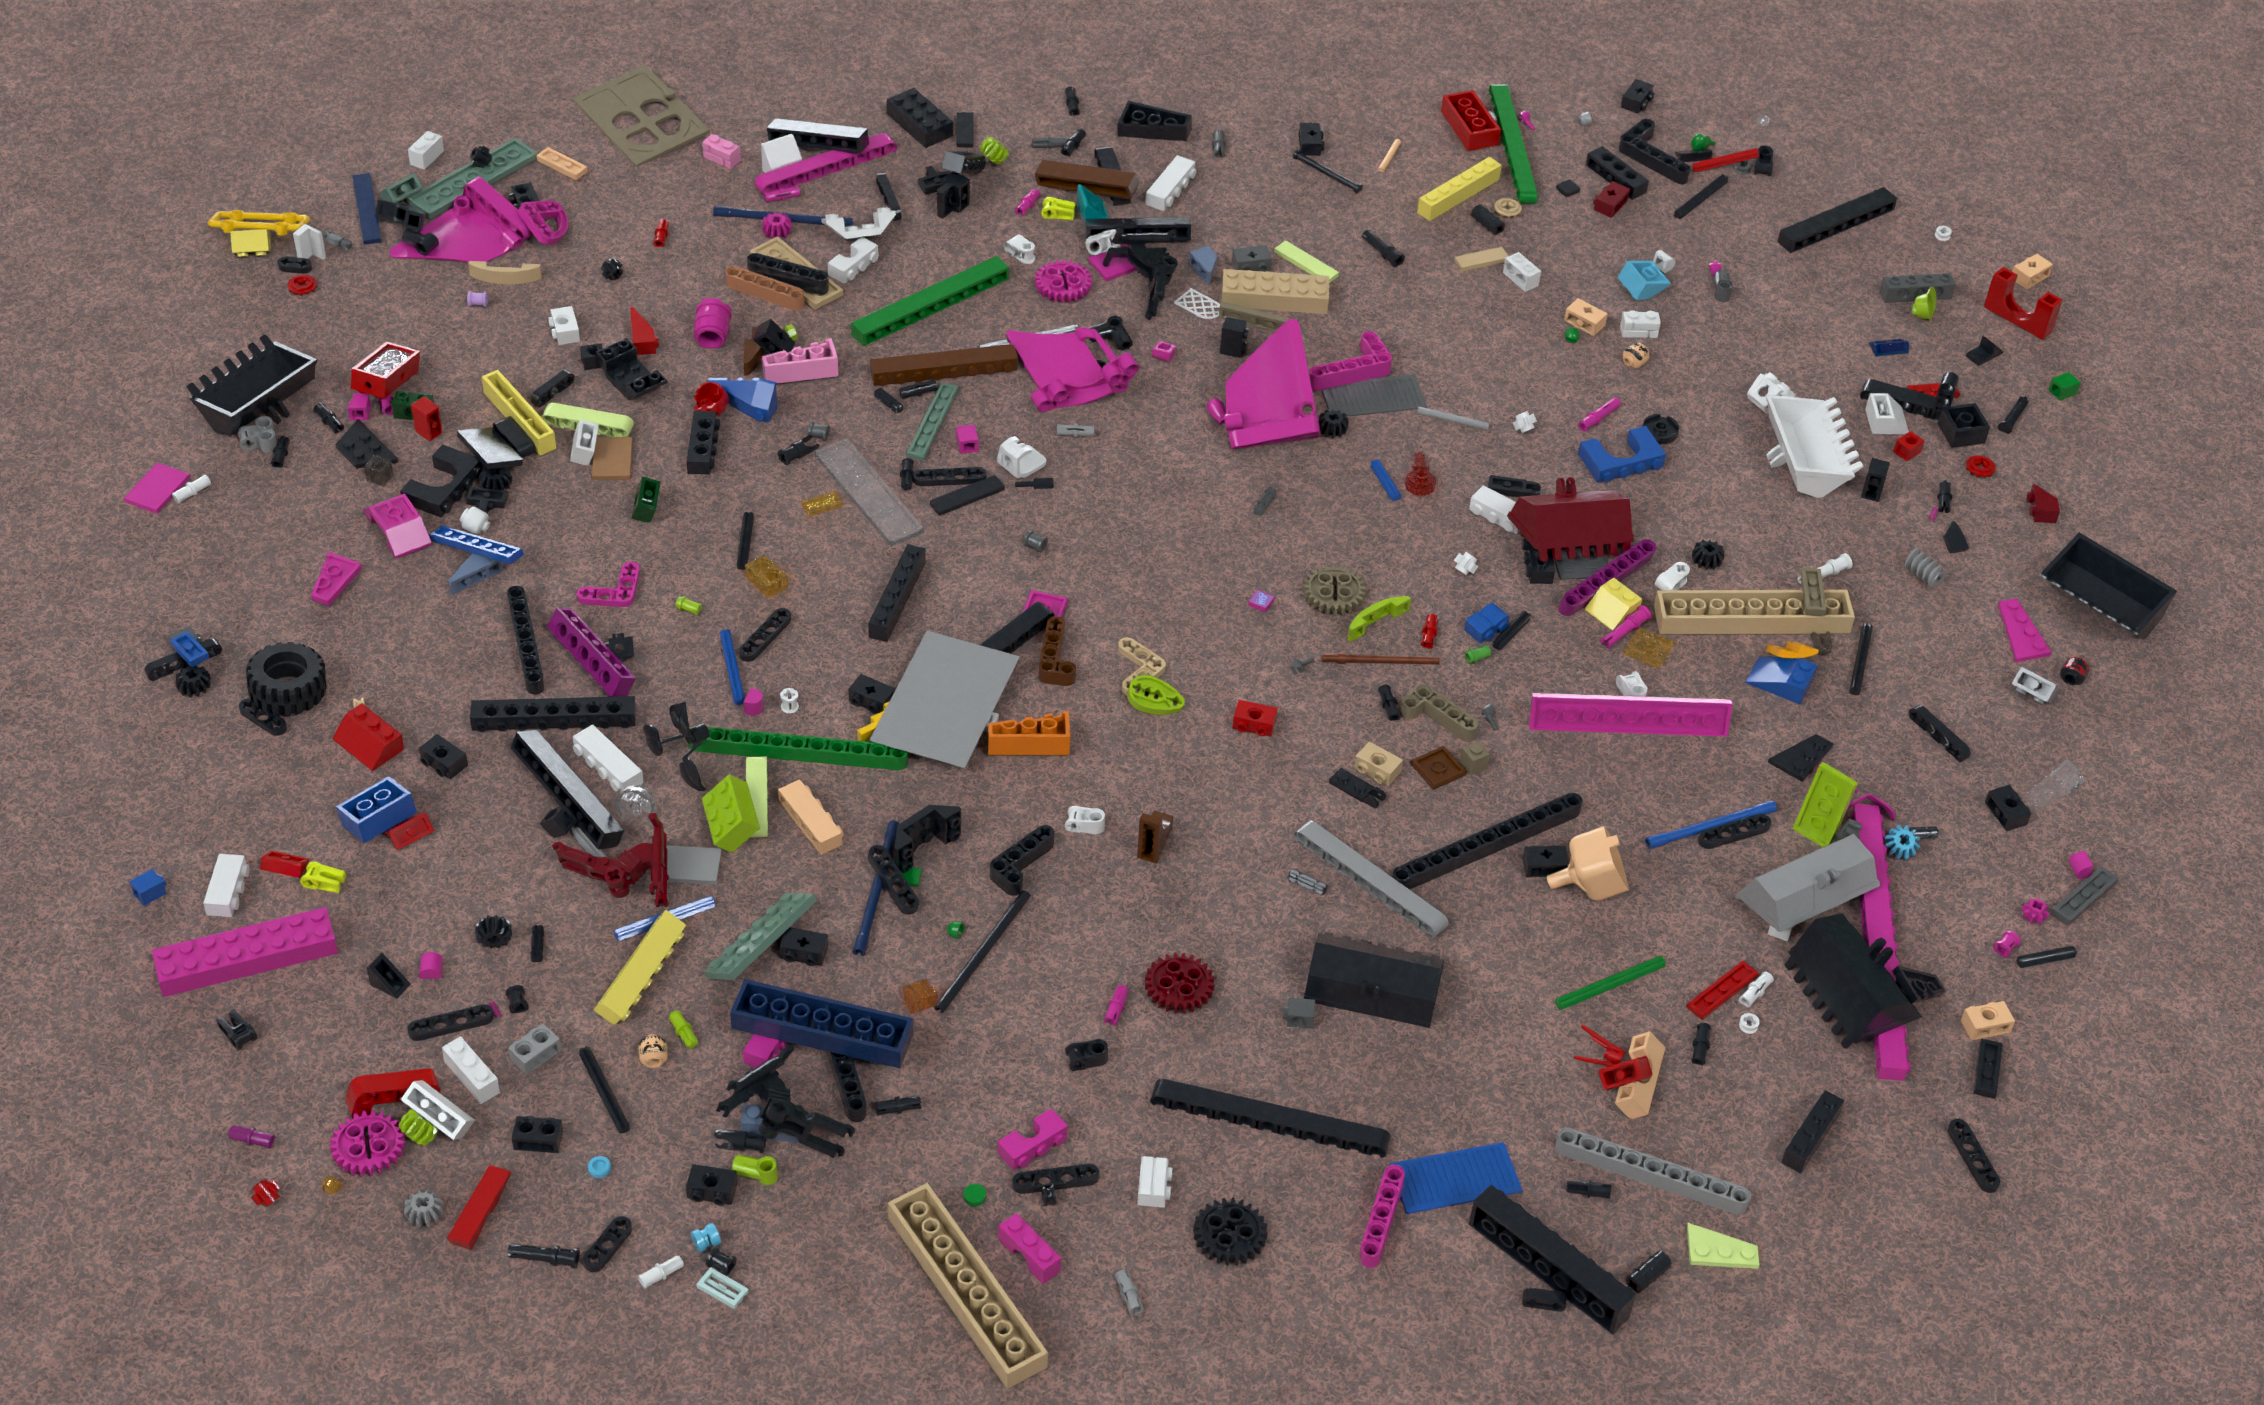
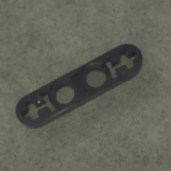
M886 173L876 174V183L881 195L884 196L885 205H888V208L896 213L892 221L901 220V209Z
M981 467L920 469L914 472L913 481L917 486L968 485L986 479L987 472ZM962 475L964 478L957 479L955 476ZM938 476H943V477H945V478L940 480V479H937L936 477H938Z
M785 608L775 610L739 648L740 659L745 662L755 660L790 624L791 612ZM773 627L776 630L773 632H769L766 629ZM758 639L764 640L761 644L755 643Z
M215 638L199 643L208 652L209 658L217 656L222 652V646ZM175 652L148 663L144 672L149 680L155 681L172 674L173 671L180 668H187L189 664ZM178 661L176 665L170 666L172 662Z
M1917 705L1909 710V717L1924 731L1930 733L1931 737L1938 744L1941 743L1945 747L1944 749L1958 762H1962L1970 757L1971 752L1967 744L1924 706Z
M1757 814L1706 829L1700 833L1698 843L1705 849H1712L1766 833L1770 829L1771 819L1765 814ZM1739 827H1745L1749 831L1742 832L1739 830ZM1727 832L1731 837H1724L1721 833Z
M873 845L868 853L869 863L900 912L906 915L914 914L919 906L917 896L887 849L882 845ZM874 853L877 855L881 854V859L878 856H874ZM890 868L894 874L885 875L882 870ZM899 884L903 886L904 891L897 892L893 889V886ZM906 901H907L908 904H913V906H912V907H910L909 905L905 906Z
M482 1004L415 1020L407 1027L408 1036L414 1041H421L484 1026L492 1022L494 1018L493 1009L489 1005ZM485 1012L486 1017H482L481 1013ZM464 1017L468 1019L463 1024L456 1023V1020ZM437 1023L446 1024L442 1029L434 1028ZM420 1028L421 1032L416 1033L415 1029Z
M1953 1119L1948 1126V1134L1978 1186L1984 1192H1996L2000 1185V1178L1970 1126L1962 1119ZM1963 1144H1970L1974 1150H1966ZM1973 1162H1981L1985 1168L1979 1169L1973 1165ZM1986 1178L1989 1182H1994L1993 1185H1991L1990 1183H1985Z
M1081 1164L1020 1172L1014 1175L1012 1188L1016 1193L1028 1194L1041 1192V1186L1048 1188L1052 1184L1055 1190L1091 1186L1099 1180V1169L1093 1164ZM1078 1172H1079V1176H1080V1179H1079V1180H1077V1173H1078ZM1086 1172H1090L1092 1174V1177L1088 1178ZM1068 1174L1073 1177V1180L1065 1182L1061 1177ZM1047 1177L1051 1182L1044 1185L1039 1182V1179ZM1032 1178H1035V1185H1032ZM1024 1180L1025 1186H1021L1019 1181Z

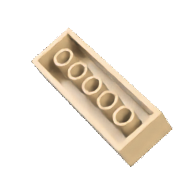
M1223 269L1221 302L1250 309L1327 314L1329 276Z

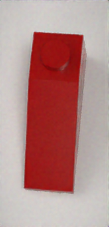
M630 307L633 345L637 348V355L656 354L659 340L658 337L654 336V329L634 307Z

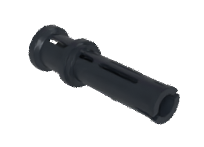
M1369 229L1363 232L1362 239L1378 250L1384 259H1388L1393 267H1397L1404 262V254L1398 253L1393 245H1387Z
M510 1243L507 1250L508 1258L550 1262L552 1266H558V1264L568 1265L573 1269L577 1268L580 1259L579 1248H574V1250L563 1249L558 1245L552 1248Z

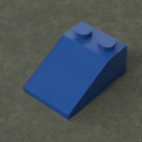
M1759 657L1745 683L1801 704L1814 680L1818 665L1801 658Z

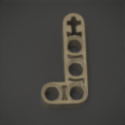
M1419 685L1402 698L1400 714L1403 718L1412 720L1424 713L1465 742L1475 740L1478 721L1430 686Z

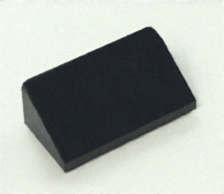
M1707 148L1674 152L1677 159L1684 163L1712 159L1713 151Z

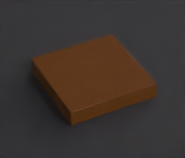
M1444 746L1410 761L1413 768L1433 790L1467 774V771Z

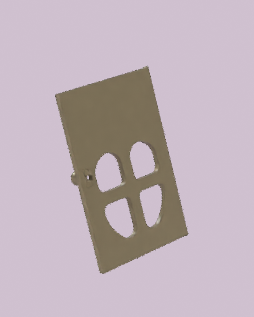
M646 65L572 98V101L635 167L657 159L710 133V129L675 95L674 90L669 89ZM650 102H661L668 107L666 111L653 117H648L641 110L643 105ZM625 114L633 115L640 122L625 130H618L613 125L616 118ZM672 117L679 118L681 127L678 133L674 135H665L657 126V124ZM647 130L658 142L653 145H639L627 140V138Z

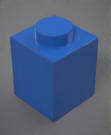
M153 869L129 881L133 894L143 906L166 894L165 886L167 883L161 874L157 875Z

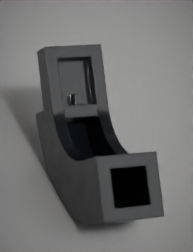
M378 199L375 217L404 224V228L423 231L425 211L399 202L395 203Z

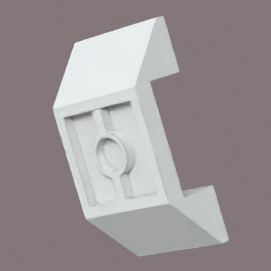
M888 207L877 208V212H873L874 224H863L862 228L857 226L844 227L843 217H838V214L825 215L826 218L821 219V221L841 238L849 239L880 235L896 213Z

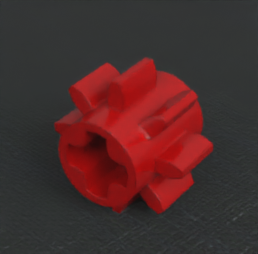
M264 1178L252 1188L255 1194L251 1196V1199L257 1206L263 1203L267 1207L280 1197L277 1191L281 1187L275 1180L268 1182Z

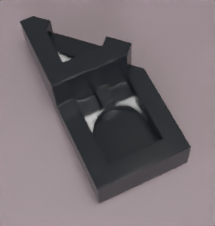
M1952 521L1942 537L1948 551L1955 553L1968 550L1969 546L1961 529L1955 521Z

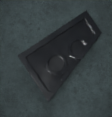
M1815 734L1769 758L1768 763L1803 782L1831 750L1834 743Z
M1897 966L1892 970L1896 977V983L1903 989L1911 1004L1940 997L1946 992L1935 974Z

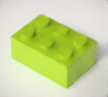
M729 774L702 798L715 846L733 852L760 829L747 782Z

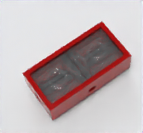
M386 341L352 368L351 389L357 390L359 393L374 395L376 398L385 399L419 371L420 351Z

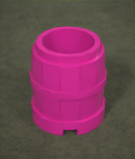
M718 298L703 299L701 304L696 306L694 338L703 348L721 347L726 342L730 331L732 309L729 304L721 303L722 300Z

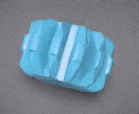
M1897 825L1896 829L1891 828L1889 835L1885 837V840L1888 842L1885 844L1886 847L1891 848L1889 855L1896 853V859H1900L1902 856L1904 860H1907L1909 855L1915 856L1916 850L1920 848V845L1917 843L1920 837L1914 836L1916 830L1910 832L1908 825L1904 829L1901 825Z

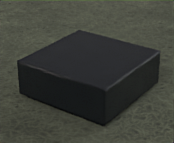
M1570 179L1556 185V189L1566 198L1580 192V187Z

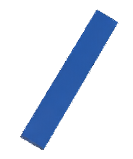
M443 525L429 534L431 541L507 564H512L524 555L521 548Z

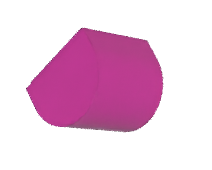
M1159 341L1153 348L1152 357L1170 363L1175 355L1176 346Z
M751 688L744 700V713L755 716L763 711V694L761 691Z
M2080 851L2073 854L2068 862L2078 879L2089 878L2092 874L2093 864L2087 853Z
M427 952L421 956L420 979L442 978L443 958L440 954Z

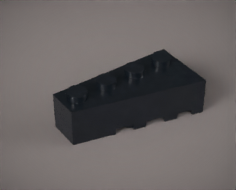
M1129 100L1117 122V136L1187 141L1192 130V115Z

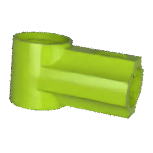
M740 1154L735 1156L732 1170H736L737 1175L757 1179L764 1185H772L778 1180L777 1163L773 1157L765 1156L758 1159Z

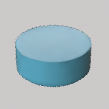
M597 1156L588 1163V1172L594 1178H603L611 1171V1163L606 1157Z

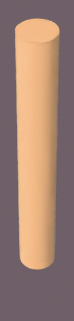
M1395 139L1378 171H1385L1401 144L1400 139Z

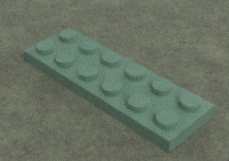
M790 892L783 894L774 906L766 910L765 915L754 921L748 931L740 934L738 940L733 945L725 948L724 953L709 964V967L704 971L706 977L709 979L733 981L817 901L814 894Z

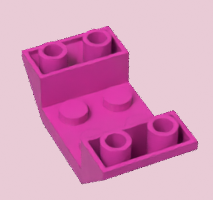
M405 493L363 509L370 522H377L386 535L388 548L396 559L432 545L421 516Z

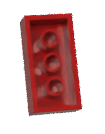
M1474 90L1443 95L1441 113L1467 151L1498 145L1501 129Z

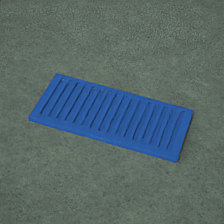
M1504 1142L1389 1163V1166H1401L1405 1172L1404 1189L1401 1199L1406 1214L1473 1202L1489 1185L1502 1190L1505 1195L1523 1192Z

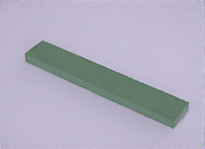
M941 382L906 453V457L925 460L959 390V386Z

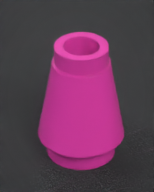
M1219 398L1210 400L1207 403L1208 413L1219 425H1223L1225 423L1224 415L1226 414L1223 401Z

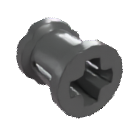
M811 421L808 426L807 436L811 435L812 437L822 438L823 441H827L830 434V425H818Z
M1029 530L1024 537L1023 544L1026 547L1031 546L1041 553L1048 544V537H1041L1034 534V531Z

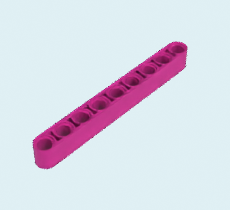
M882 133L870 137L869 145L862 153L832 150L761 174L756 177L754 184L763 195L764 192L775 191L781 187L783 189L794 187L799 183L812 181L814 178L826 176L831 172L835 173L843 170V168H850L858 165V163L873 160L875 157L879 158L888 155L887 153H894L897 150V144L887 133Z

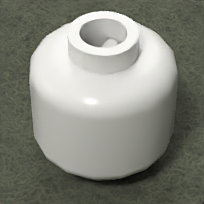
M476 507L466 508L460 518L462 528L474 535L480 534L481 531L485 533L490 526L488 514Z

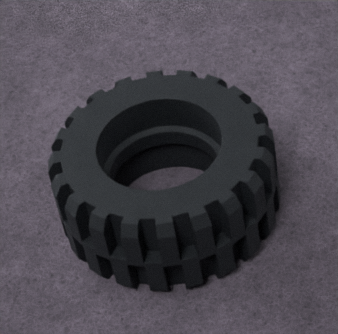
M278 642L273 646L270 644L265 646L263 650H258L250 658L246 666L249 698L252 702L254 701L258 708L262 706V710L270 713L271 710L273 714L279 716L280 714H285V716H291L293 713L301 714L304 710L309 711L314 705H317L326 693L327 684L324 660H322L318 652H315L309 646L306 647L304 644H294V642L284 644ZM281 677H296V679L287 681L276 680Z

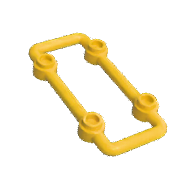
M242 210L219 211L208 220V225L214 228H221L224 233H230L234 229L275 230L277 235H287L288 231H297L304 224L307 225L310 222V217L307 215H297V213L292 212L275 214L244 212ZM244 219H251V220H273V221H283V222L260 223V222H243V220H244Z

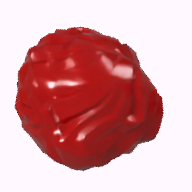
M702 383L698 386L694 395V400L696 401L694 410L716 411V416H719L725 411L729 402L726 390L719 383Z

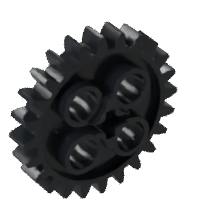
M1223 1198L1221 1204L1214 1200L1213 1207L1206 1204L1205 1210L1200 1209L1199 1216L1195 1217L1193 1239L1197 1240L1196 1247H1202V1255L1209 1253V1260L1216 1257L1217 1264L1225 1260L1226 1266L1229 1265L1230 1261H1233L1238 1266L1239 1260H1242L1245 1264L1248 1257L1254 1260L1255 1254H1261L1262 1247H1265L1268 1233L1266 1231L1267 1223H1264V1216H1258L1259 1209L1252 1211L1251 1203L1244 1206V1200H1241L1237 1204L1234 1198L1231 1199L1230 1203H1227L1226 1199Z

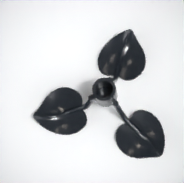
M686 702L673 704L669 708L670 717L673 725L679 729L681 734L660 739L658 730L653 725L647 724L643 726L647 745L656 756H660L663 754L661 743L685 737L689 744H694L682 757L683 762L679 764L682 778L690 787L698 791H704L706 789L701 783L697 767L688 756L697 747L701 746V741L709 738V730L704 723L689 728Z

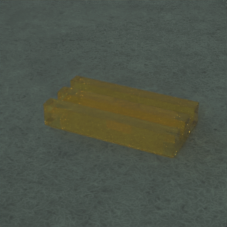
M835 490L802 500L801 506L806 515L810 517L843 507V502L840 500L839 495L837 496Z

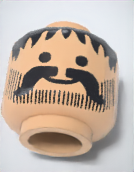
M1634 343L1623 351V361L1626 366L1639 368L1649 360V350L1641 343Z
M651 1034L639 1042V1059L643 1065H646L648 1068L660 1067L667 1061L668 1050L664 1038Z

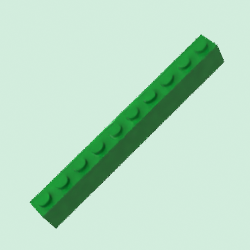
M998 256L988 259L851 322V335L863 347L1008 280L1009 266Z

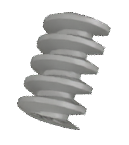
M1916 548L1907 557L1905 568L1911 570V573L1913 575L1916 574L1924 583H1928L1930 588L1936 587L1945 579L1947 570L1942 572V565L1937 566V561L1931 562L1932 558L1930 556L1926 557L1925 552L1920 553V548Z

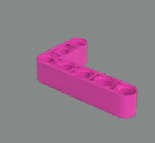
M1363 332L1360 350L1364 356L1311 367L1309 370L1311 388L1317 391L1387 376L1391 372L1392 356L1375 332Z

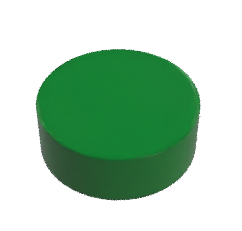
M979 1184L968 1185L963 1193L965 1203L973 1207L982 1205L986 1200L985 1188Z

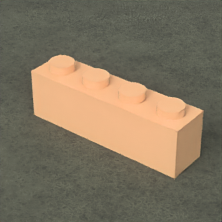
M799 779L778 789L779 802L820 855L842 845L844 834L839 825L836 826L830 813L824 811L821 802L813 797L807 785L805 786Z

